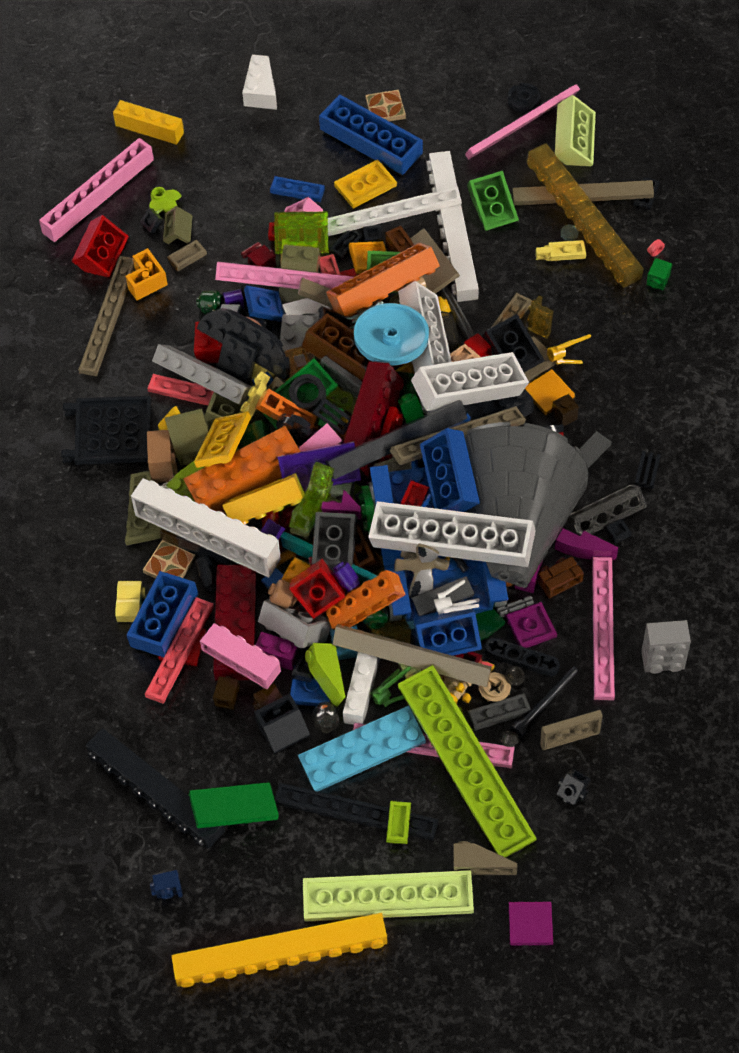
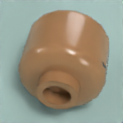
M279 580L276 584H271L268 594H270V602L283 609L294 606L297 598L289 589L290 583Z

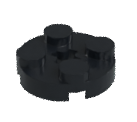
M286 414L279 416L276 430L286 426L296 445H303L304 442L313 436L314 429L311 430V424L302 417L293 414L291 417H285Z

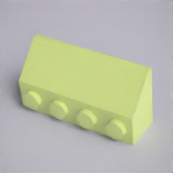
M574 95L557 105L555 157L565 165L592 166L596 112Z

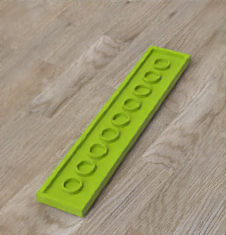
M432 665L398 683V688L495 853L506 858L535 842L537 838L435 667Z

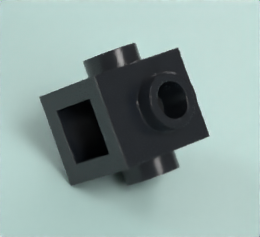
M572 769L566 776L560 779L557 785L560 787L557 795L564 802L575 805L578 801H583L589 792L587 787L591 779Z

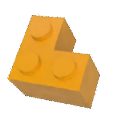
M148 248L132 256L136 271L125 277L128 290L136 301L168 285L164 269Z

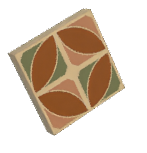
M399 90L366 95L369 111L387 121L406 119Z
M162 540L145 565L143 573L156 578L159 571L184 578L195 561L196 555Z

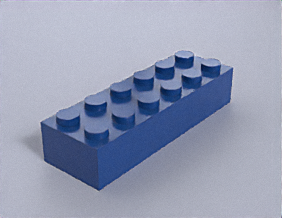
M340 94L319 115L320 130L372 159H378L381 164L401 175L423 154L422 139Z

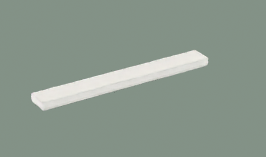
M457 186L322 219L321 222L324 235L327 237L360 229L364 226H372L462 204Z

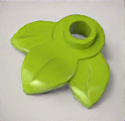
M156 187L151 192L152 201L149 206L158 214L161 211L167 213L177 206L175 201L182 196L176 190H165L163 187Z

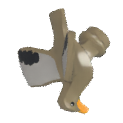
M418 543L416 553L401 551V557L404 559L395 560L394 571H413L414 577L409 589V597L413 598L433 590L434 579L432 569L447 570L450 564L449 557L441 559L438 557L439 552Z

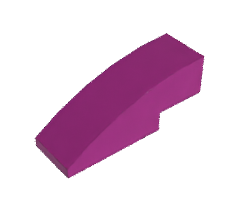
M563 528L555 543V550L578 558L592 560L593 557H612V560L617 558V546L586 531H583L582 535L578 536Z

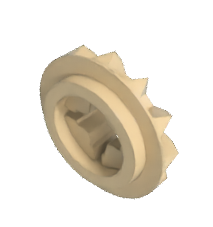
M496 672L490 673L487 687L479 685L481 696L487 699L488 702H498L506 699L511 690L508 678ZM491 685L495 687L499 686L498 692H496L495 690L490 691Z

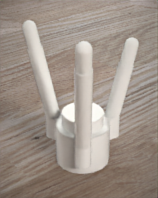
M462 580L446 591L438 593V598L434 599L438 615L453 611L478 608L479 604L473 603L479 602L480 599L476 598L452 604L451 598H446V595L465 583V580Z

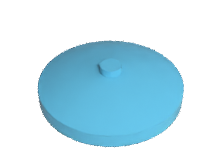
M396 303L380 304L366 310L358 318L354 327V341L359 352L372 362L389 363L391 366L402 365L415 360L424 352L429 341V328L424 317L411 307Z

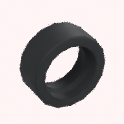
M304 374L295 378L291 383L289 397L296 406L308 412H313L322 398L326 399V389L318 377ZM306 383H313L319 391L318 397L310 403H302L297 398L298 389Z

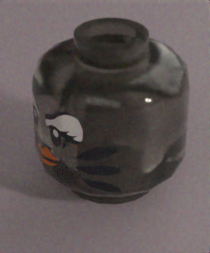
M322 702L313 709V725L318 731L330 733L339 726V711L335 705L329 702Z

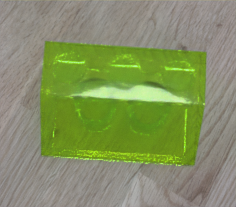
M328 211L275 212V254H282L284 245L319 248L320 253H328Z

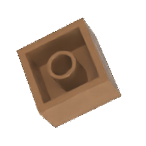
M147 431L148 466L151 480L156 483L169 482L175 476L174 474L178 473L177 456L169 431Z

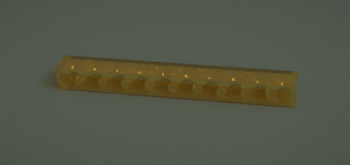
M547 143L529 151L527 160L529 168L534 170L538 180L544 183L548 193L554 196L558 206L564 209L566 216L574 222L576 229L584 235L585 241L594 248L595 254L603 260L605 267L613 273L615 280L624 288L642 279L643 267Z

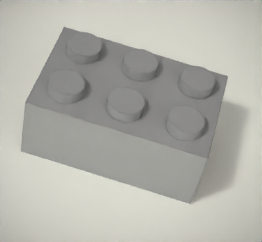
M270 599L264 600L258 622L263 624L266 629L278 633L281 638L290 640L299 648L311 646L313 643L326 642L331 628L328 617L320 614L313 619L299 601H296L293 607L289 606L283 609L272 604Z
M687 620L646 624L641 651L645 672L660 673L661 671L669 670L677 672L685 669L691 643Z

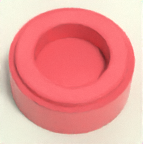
M658 239L648 247L647 252L654 257L664 249L665 244Z

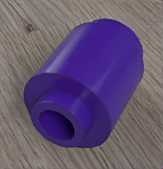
M341 561L333 567L334 572L332 575L347 592L360 584L358 575L348 562L343 563Z

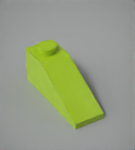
M313 643L305 653V660L308 662L309 671L332 704L339 706L345 698L336 646L330 643Z

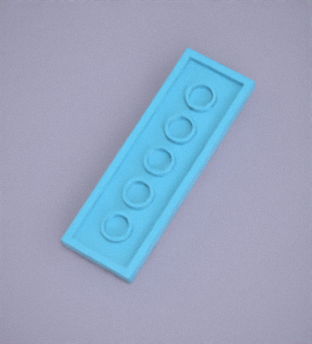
M406 706L301 753L298 757L313 790L320 791L426 743V739L410 707Z

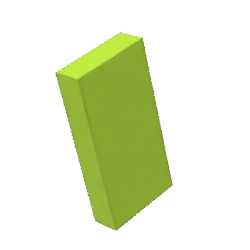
M390 801L387 842L407 844L411 803Z

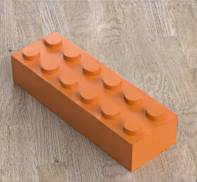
M418 243L330 289L326 294L335 312L350 317L355 315L360 308L370 307L373 304L372 302L377 299H385L389 296V293L403 289L404 285L414 281L417 282L420 280L419 277L434 273L435 269L440 267L432 247Z
M286 426L235 451L230 462L205 467L183 478L196 503H203L209 509L219 511L223 509L222 505L226 500L282 478L278 456L301 451Z

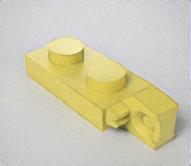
M583 240L550 242L544 247L536 248L535 255L536 260L546 261L586 259V250Z
M262 371L257 374L254 379L255 385L247 394L249 398L240 408L241 413L248 411L251 417L254 415L255 406L262 393L266 390L270 376Z

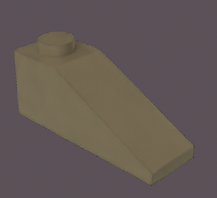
M467 841L454 843V871L471 870V875H517V863L475 843Z

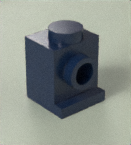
M177 870L152 875L154 882L150 883L152 896L157 895V898L168 899L178 894L179 898L183 897Z

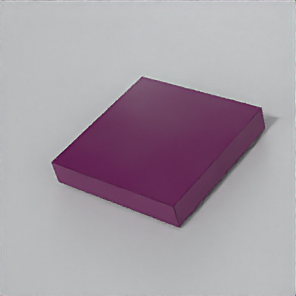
M542 602L505 615V619L519 646L528 648L557 637L555 628Z
M509 902L510 945H553L551 902Z

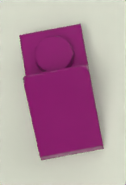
M343 490L342 503L336 501L322 502V512L355 514L358 520H362L361 507L345 490Z

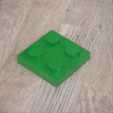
M368 485L361 486L362 494H358L361 506L363 531L367 532L369 537L374 516V504Z

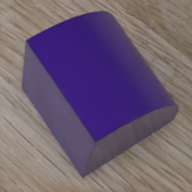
M241 289L222 293L225 304L241 305L245 309Z

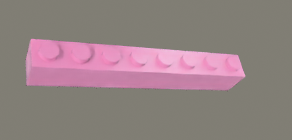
M140 138L137 139L39 220L42 233L53 242H56L154 160L152 147Z

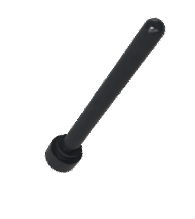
M571 667L523 720L515 721L511 725L510 730L516 737H524L528 732V725L577 674L578 669Z

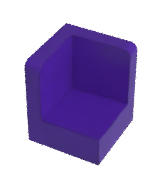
M268 519L260 532L266 535L271 534L278 540L285 528Z

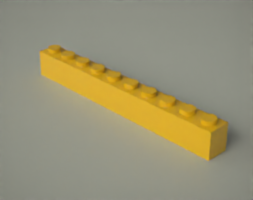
M382 913L171 956L177 986L190 987L197 982L210 983L217 978H234L236 974H254L261 969L274 970L286 964L294 966L299 964L300 961L308 960L314 962L325 956L338 957L345 952L358 953L364 948L378 949L387 944V934Z

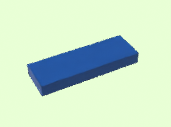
M274 176L270 193L299 199L309 197L315 202H321L325 185Z

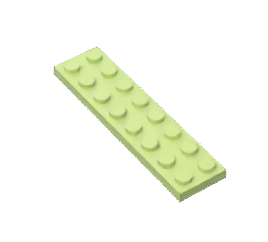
M471 870L303 878L304 921L346 920L382 913L383 918L474 913Z

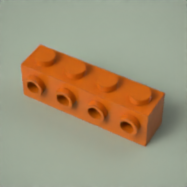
M385 570L380 572L374 579L365 581L359 588L347 592L345 598L326 610L331 628L335 630L337 624L351 628L369 615L378 612L405 596L406 594L399 575Z

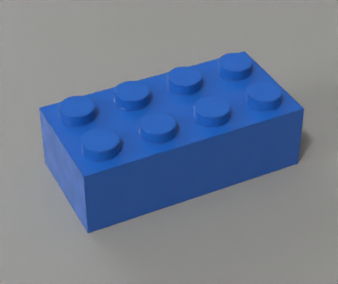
M446 428L421 443L420 448L434 509L465 512L478 505L480 501L463 431Z
M159 571L126 635L130 647L164 657L195 597L198 596L195 582Z

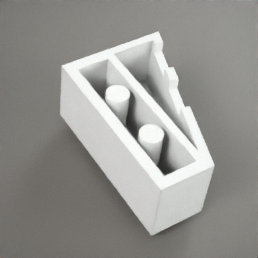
M251 56L243 88L244 106L277 110L269 56Z

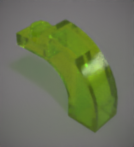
M316 462L313 465L307 491L302 501L293 510L289 527L306 534L313 528L316 512H322V502H327L333 486L331 480L334 468L320 462Z

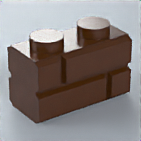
M572 556L567 559L563 557L555 565L543 567L538 573L537 581L547 597L551 598L583 582L584 574Z

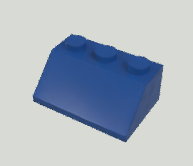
M473 608L440 615L436 612L413 618L419 647L451 656L482 649Z

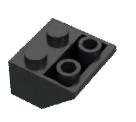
M291 694L254 711L255 721L274 754L310 736L302 714Z

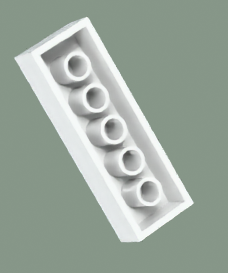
M513 352L419 367L411 380L426 411L438 410L458 400H461L463 405L519 396L529 383Z

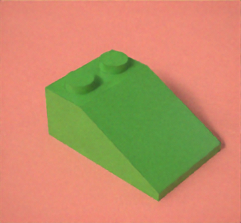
M503 171L468 182L467 187L473 205L485 231L519 221Z

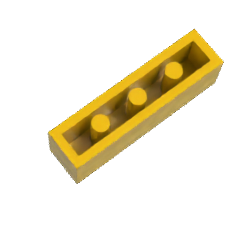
M122 100L119 101L113 111L115 126L176 145L184 133L182 119Z
M295 473L226 500L222 506L227 517L238 519L243 524H247L249 519L254 517L256 520L266 516L267 512L273 511V513L283 510L285 505L291 504V506L299 504L302 502L301 499H303L305 493Z

